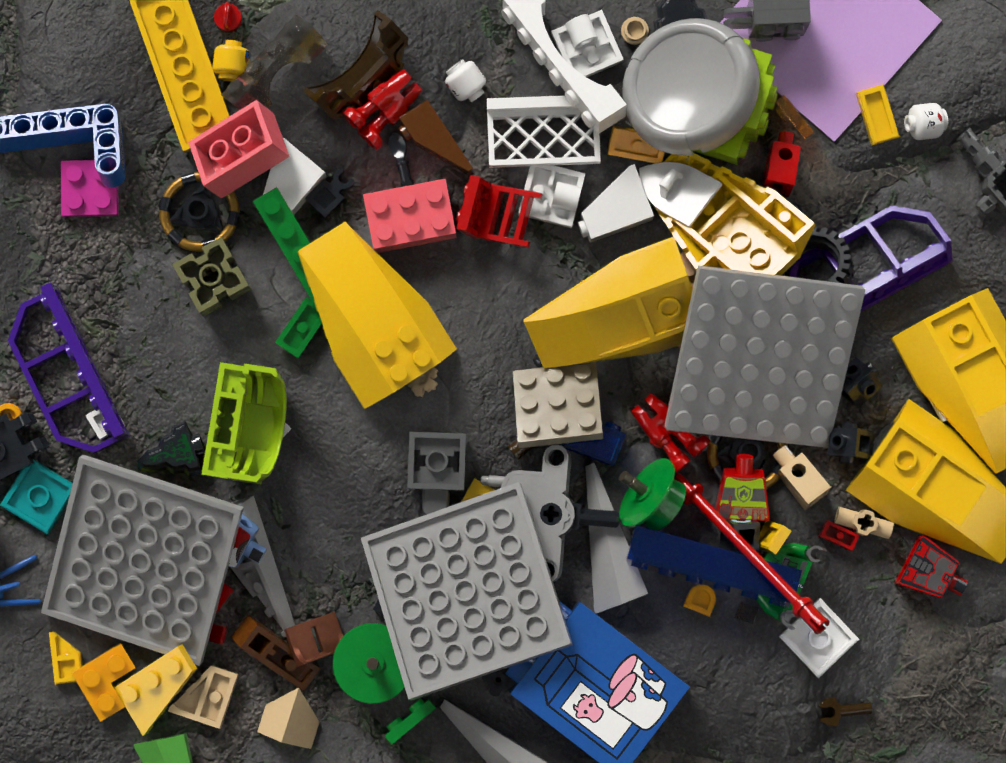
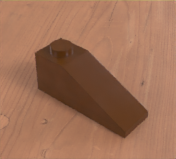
M428 100L399 118L402 125L399 127V130L407 142L412 140L415 146L468 176L474 173L473 167Z
M250 615L245 617L231 636L241 649L302 691L307 688L321 669L313 662L297 667L289 644Z

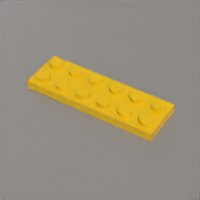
M129 0L184 153L191 151L189 141L230 116L215 73L212 70V65L189 0Z

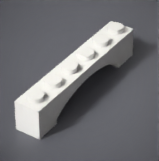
M503 0V10H501L505 21L509 25L513 24L521 42L524 45L529 44L536 61L541 66H546L553 83L563 88L567 101L572 107L577 106L584 123L589 128L593 127L599 134L626 116L627 104L611 84L603 86L586 78L559 54L550 40L542 16L545 15L546 8L545 0Z

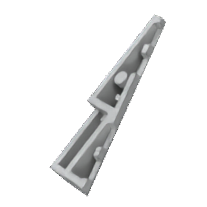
M595 463L585 466L588 509L614 511ZM620 524L617 528L589 526L595 614L648 594Z
M251 496L233 501L231 503L244 507L242 514L259 527L253 541L267 550L259 564L245 557L237 568H230L253 597L258 596L266 607L265 614L269 618L274 617L283 629L282 636L286 637L284 629L295 626L255 498Z
M444 699L440 706L442 711L487 763H549Z

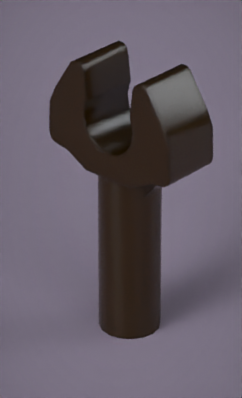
M829 697L818 704L821 708H833L834 714L831 717L820 718L821 722L829 726H838L839 720L843 716L872 714L871 702L841 705L837 702L836 698Z

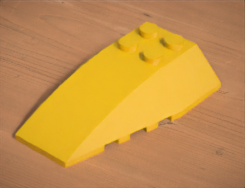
M671 154L664 161L691 166L722 183L720 189L690 228L667 216L655 207L696 271L697 266L700 265L781 276L801 257L815 228V223L778 192L768 187L763 188L747 177L737 176L723 166L720 168L711 164L710 160L697 154Z
M346 222L297 251L315 300L316 309L323 324L326 339H328L332 351L333 360L364 409L396 392L457 350L429 303Z

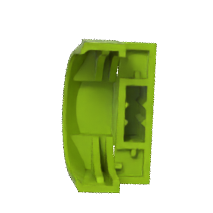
M743 38V41L751 48V40ZM751 48L758 64L760 85L755 107L745 125L731 139L719 147L704 153L701 149L693 150L694 152L737 165L739 158H745L749 141L757 142L759 135L764 136L769 122L767 120L769 116L767 110H773L778 95L776 94L778 87L774 86L773 74L776 65L772 64V54Z
M220 362L202 475L261 485L262 481L271 474L277 462L282 444L287 408L285 382L276 368L251 364L240 366Z

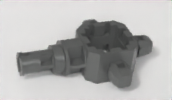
M969 128L956 140L972 155L973 158L971 160L976 164L974 168L984 177L981 191L985 196L977 202L976 208L982 215L990 213L995 208L1000 212H1006V200L1000 191L994 188L995 184L993 183L1006 170V160L996 149L992 150L989 145L985 146L972 129Z

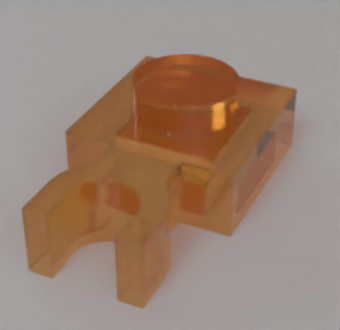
M783 95L776 101L779 106L776 112L785 123L790 120L804 139L814 133L813 129L786 95Z

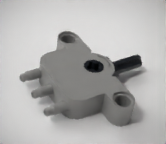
M552 445L545 450L542 472L516 470L508 473L506 476L490 475L481 477L482 485L503 488L517 482L522 484L546 562L551 563L555 568V574L552 577L553 582L557 581L562 574L565 534L569 533L571 529H581V525L617 528L620 521L618 511L582 508L583 504L574 503L568 497L571 454L569 450L559 445ZM556 450H561L564 454V462L559 466H554L550 459L551 454ZM552 506H555L554 509L559 512V517L554 518L553 522H551V518L546 516V512L551 511Z

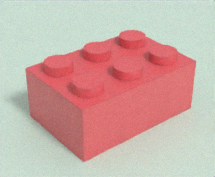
M255 100L188 142L203 186L220 198L225 197L290 157L274 113L258 100Z
M446 179L363 194L373 249L377 253L457 238Z

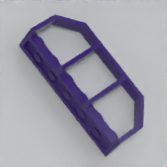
M890 206L839 234V238L842 236L847 244L867 233L892 267L890 270L880 272L876 278L867 283L858 284L866 289L860 312L953 261L951 239L933 215L927 211ZM892 218L925 223L929 225L941 242L929 245L925 251L914 257H907L900 264L874 228ZM814 248L802 254L793 264L789 277L799 278L801 268L821 257H824L831 269L836 273L838 262L830 251Z
M50 282L40 287L43 293L21 303L8 343L56 441L97 454L131 435L126 430L106 389L107 386L101 379L84 345L85 341L80 336L60 296L59 288ZM42 303L47 312L52 311L56 319L52 321L53 326L59 336L64 335L67 342L26 362L17 341L28 310ZM66 352L70 360H76L80 368L77 371V375L83 386L88 385L89 387L48 407L31 369ZM89 396L96 411L100 410L105 419L101 423L108 436L113 435V437L95 446L63 437L52 414Z

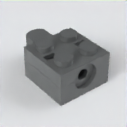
M749 0L747 7L724 9L723 17L727 20L723 21V24L731 29H748L749 38H756V41L759 42L771 41L773 37H783L784 40L788 41L798 40L800 36H804L811 23L810 0Z
M409 432L407 488L409 490H423L422 509L426 515L449 507L450 491H465L466 434Z

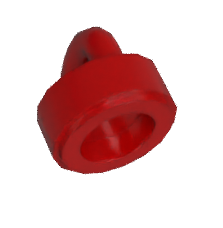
M226 2L215 10L214 21L220 30L233 32L240 27L242 14L238 7Z

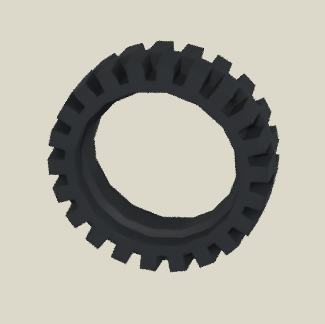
M815 226L804 250L819 248L835 254L838 259V269L827 282L852 284L851 277H854V264L848 244H846L842 236L839 238L838 233L835 231L830 233L828 228L822 227L819 232L818 227Z

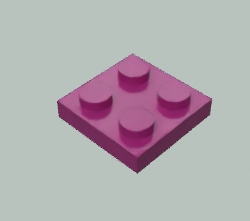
M95 160L61 161L62 217L119 216L118 187L110 188L101 182L95 167ZM115 168L108 169L106 172H110Z

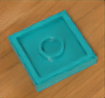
M33 459L34 464L21 470L0 506L44 533L50 534L68 505L73 483Z

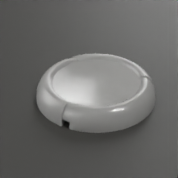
M690 18L672 22L649 35L639 45L630 59L622 86V99L627 104L626 115L637 134L649 145L660 151L675 155H694L693 150L701 149L703 153L710 151L731 139L749 119L759 93L760 77L758 64L751 48L743 41V38L733 29L722 23L702 18Z

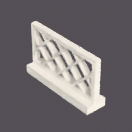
M566 96L487 98L489 168L600 164V137L593 127L585 133L574 124L581 117V112L577 106L572 107ZM560 117L567 125L557 134L547 124L552 118ZM532 118L539 126L529 135L519 125L525 119ZM505 119L512 126L501 136L493 129V120ZM570 127L582 136L573 147L561 138ZM543 128L554 137L545 148L534 139ZM515 129L526 138L517 149L506 140ZM592 132L594 140L589 137ZM494 136H495L497 139H499L495 144H494ZM586 140L594 147V156L583 157L576 149ZM557 141L569 150L560 158H555L548 152ZM529 142L541 151L533 159H527L520 153ZM502 143L513 152L505 160H495L494 151Z

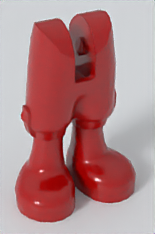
M651 392L644 400L650 409L657 414L653 419L639 405L630 412L649 437L650 444L659 449H664L669 460L674 464L675 474H677L691 462V459L674 444L670 434L676 436L693 458L697 457L712 441L706 435L696 437L689 432L666 430L664 425L668 406Z

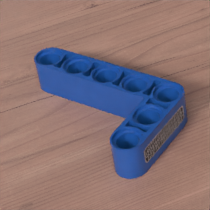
M99 104L0 117V153L94 142L95 167L101 182L110 188L118 187L124 182L123 127L114 106ZM115 168L110 172H106L108 169Z

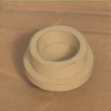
M639 17L628 18L621 27L623 39L632 45L641 44L649 33L647 23Z

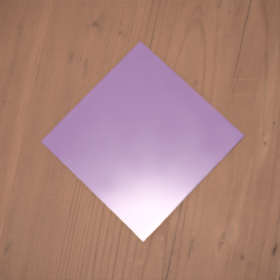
M740 0L734 7H747L749 0ZM810 0L811 23L804 36H800L798 40L788 41L784 40L783 37H773L771 41L759 42L756 41V38H749L748 29L733 30L742 38L751 40L752 49L772 54V64L776 65L773 76L774 86L778 87L777 93L835 142L861 112L855 93L879 85H885L942 20L919 0Z

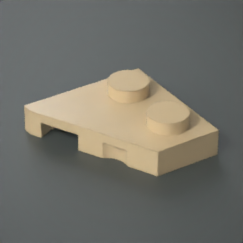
M211 665L169 707L168 712L220 729L239 674Z

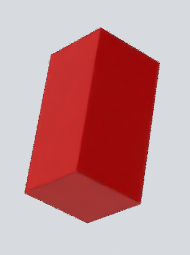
M826 520L818 537L848 551H853L860 535Z

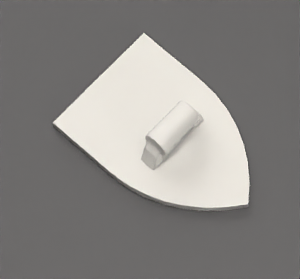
M662 162L639 168L640 180L651 204L662 213L689 228L722 186V183L681 163Z

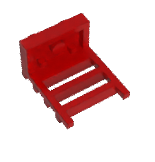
M470 175L469 182L464 188L462 209L457 214L456 229L471 238L529 248L530 242L523 240L533 199L542 200L543 194L490 184L479 176ZM508 193L509 197L499 235H493L503 194ZM524 196L514 238H508L518 197Z

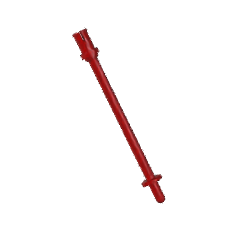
M675 474L674 479L683 483L686 487V496L683 503L686 505L694 503L793 605L792 613L797 618H802L815 634L822 633L826 629L823 624L828 626L830 621L813 606L814 601L810 597H801L702 496L704 487L701 484L692 486L683 475Z

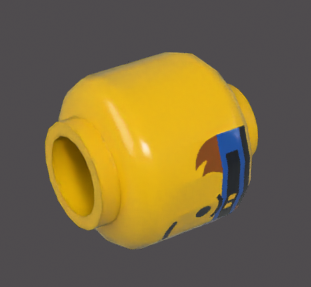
M226 40L225 45H219L214 50L212 70L218 75L220 80L240 82V78L248 75L250 52L242 47V42Z

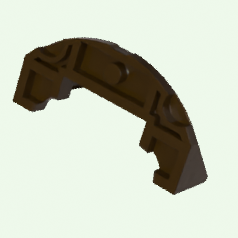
M377 10L374 13L373 27L368 42L355 62L336 78L324 84L305 87L302 91L331 118H341L347 108L352 107L356 109L368 102L367 95L381 83L388 81L393 75L403 69L404 63L401 61L404 48L408 47V37L390 18Z

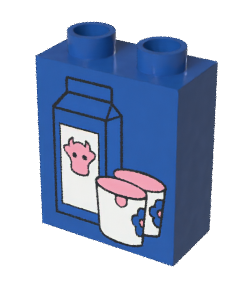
M559 602L573 645L510 666L505 674L516 682L510 690V694L597 762L633 763L690 686L581 602H578L572 610L562 602Z

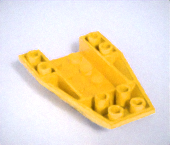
M671 237L618 257L523 320L543 368L659 353L681 345L693 287L675 238Z
M987 288L925 318L895 335L891 340L918 389L993 472L997 474L1006 469V320Z
M908 399L893 420V426L865 467L858 471L845 491L894 524L1002 564L1006 558V487L954 429Z

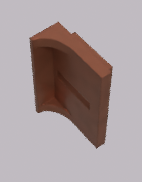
M335 612L284 629L297 667L334 654L339 641L343 637ZM311 627L314 628L322 651L321 653L318 651Z

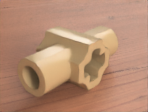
M838 507L834 519L835 524L852 528L854 533L860 536L872 534L885 539L890 538L894 526L893 522L874 516V512L869 510L856 512ZM866 516V521L870 522V526L861 530L858 519Z

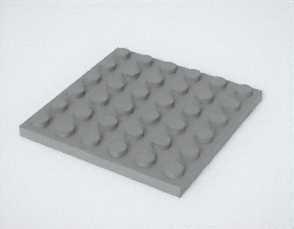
M698 265L664 425L666 430L828 448L829 435L834 427L866 289L859 285Z
M86 455L80 456L41 613L162 654H167L183 644L194 664L200 666L205 656L244 507Z
M520 482L361 538L408 700H414L573 645Z

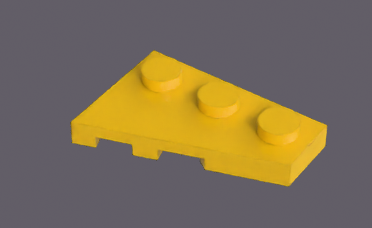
M183 644L114 687L143 736L149 733L155 721L168 708V704L180 692L197 669Z

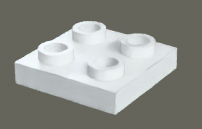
M602 10L590 15L583 14L569 20L564 26L551 31L560 55L586 78L624 61Z
M530 166L524 190L539 192L543 196L542 200L533 199L529 218L572 228L585 173L558 166ZM524 196L521 199L518 215H520Z

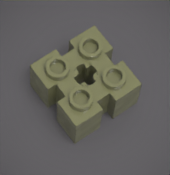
M222 237L202 247L204 255L196 258L191 253L172 264L182 283L187 288L193 286L194 290L188 294L203 317L222 307L220 299L227 295L234 300L252 290L241 269L238 266L232 269L230 264L236 260ZM213 271L215 274H219L215 282L206 281L209 278L208 274Z

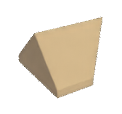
M297 688L266 704L257 732L281 743L311 749L320 721L301 690Z

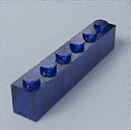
M640 526L633 528L626 559L632 560L630 566L647 570L648 565L659 568V574L673 578L675 573L687 575L685 581L702 585L703 580L713 582L714 589L729 593L731 588L742 590L741 596L755 600L758 599V595L769 598V604L784 608L786 602L790 603L744 554ZM766 561L797 592L802 570Z

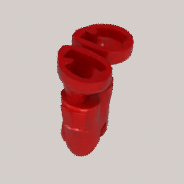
M405 69L372 90L367 95L368 102L356 109L349 107L343 112L347 122L354 129L359 130L357 133L376 151L383 145L380 132L387 123L395 125L400 120L399 118L406 114L409 106L422 92L420 86L417 83H413L400 93V90L411 80V76ZM378 109L380 114L366 124L369 116Z

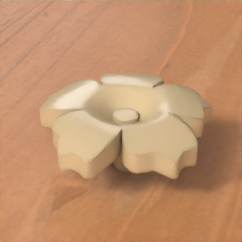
M435 367L431 368L408 383L407 386L411 388L415 396L423 397L425 391L436 390L438 383L433 379L437 377L436 373L438 370Z

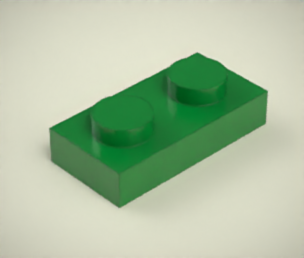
M306 297L275 341L278 346L296 358H299L322 324L319 312L311 299Z
M420 698L408 708L411 714L402 720L398 716L386 726L389 730L385 735L386 739L391 745L436 709V705L430 698L425 702Z

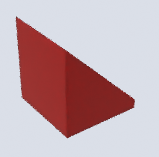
M213 624L209 641L224 644L228 627Z

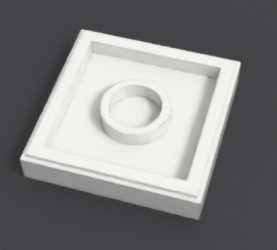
M818 598L813 606L830 621L828 626L823 624L826 629L822 633L815 634L802 618L801 620L797 618L791 624L796 629L790 630L787 628L779 636L817 678L823 675L859 640L821 598Z

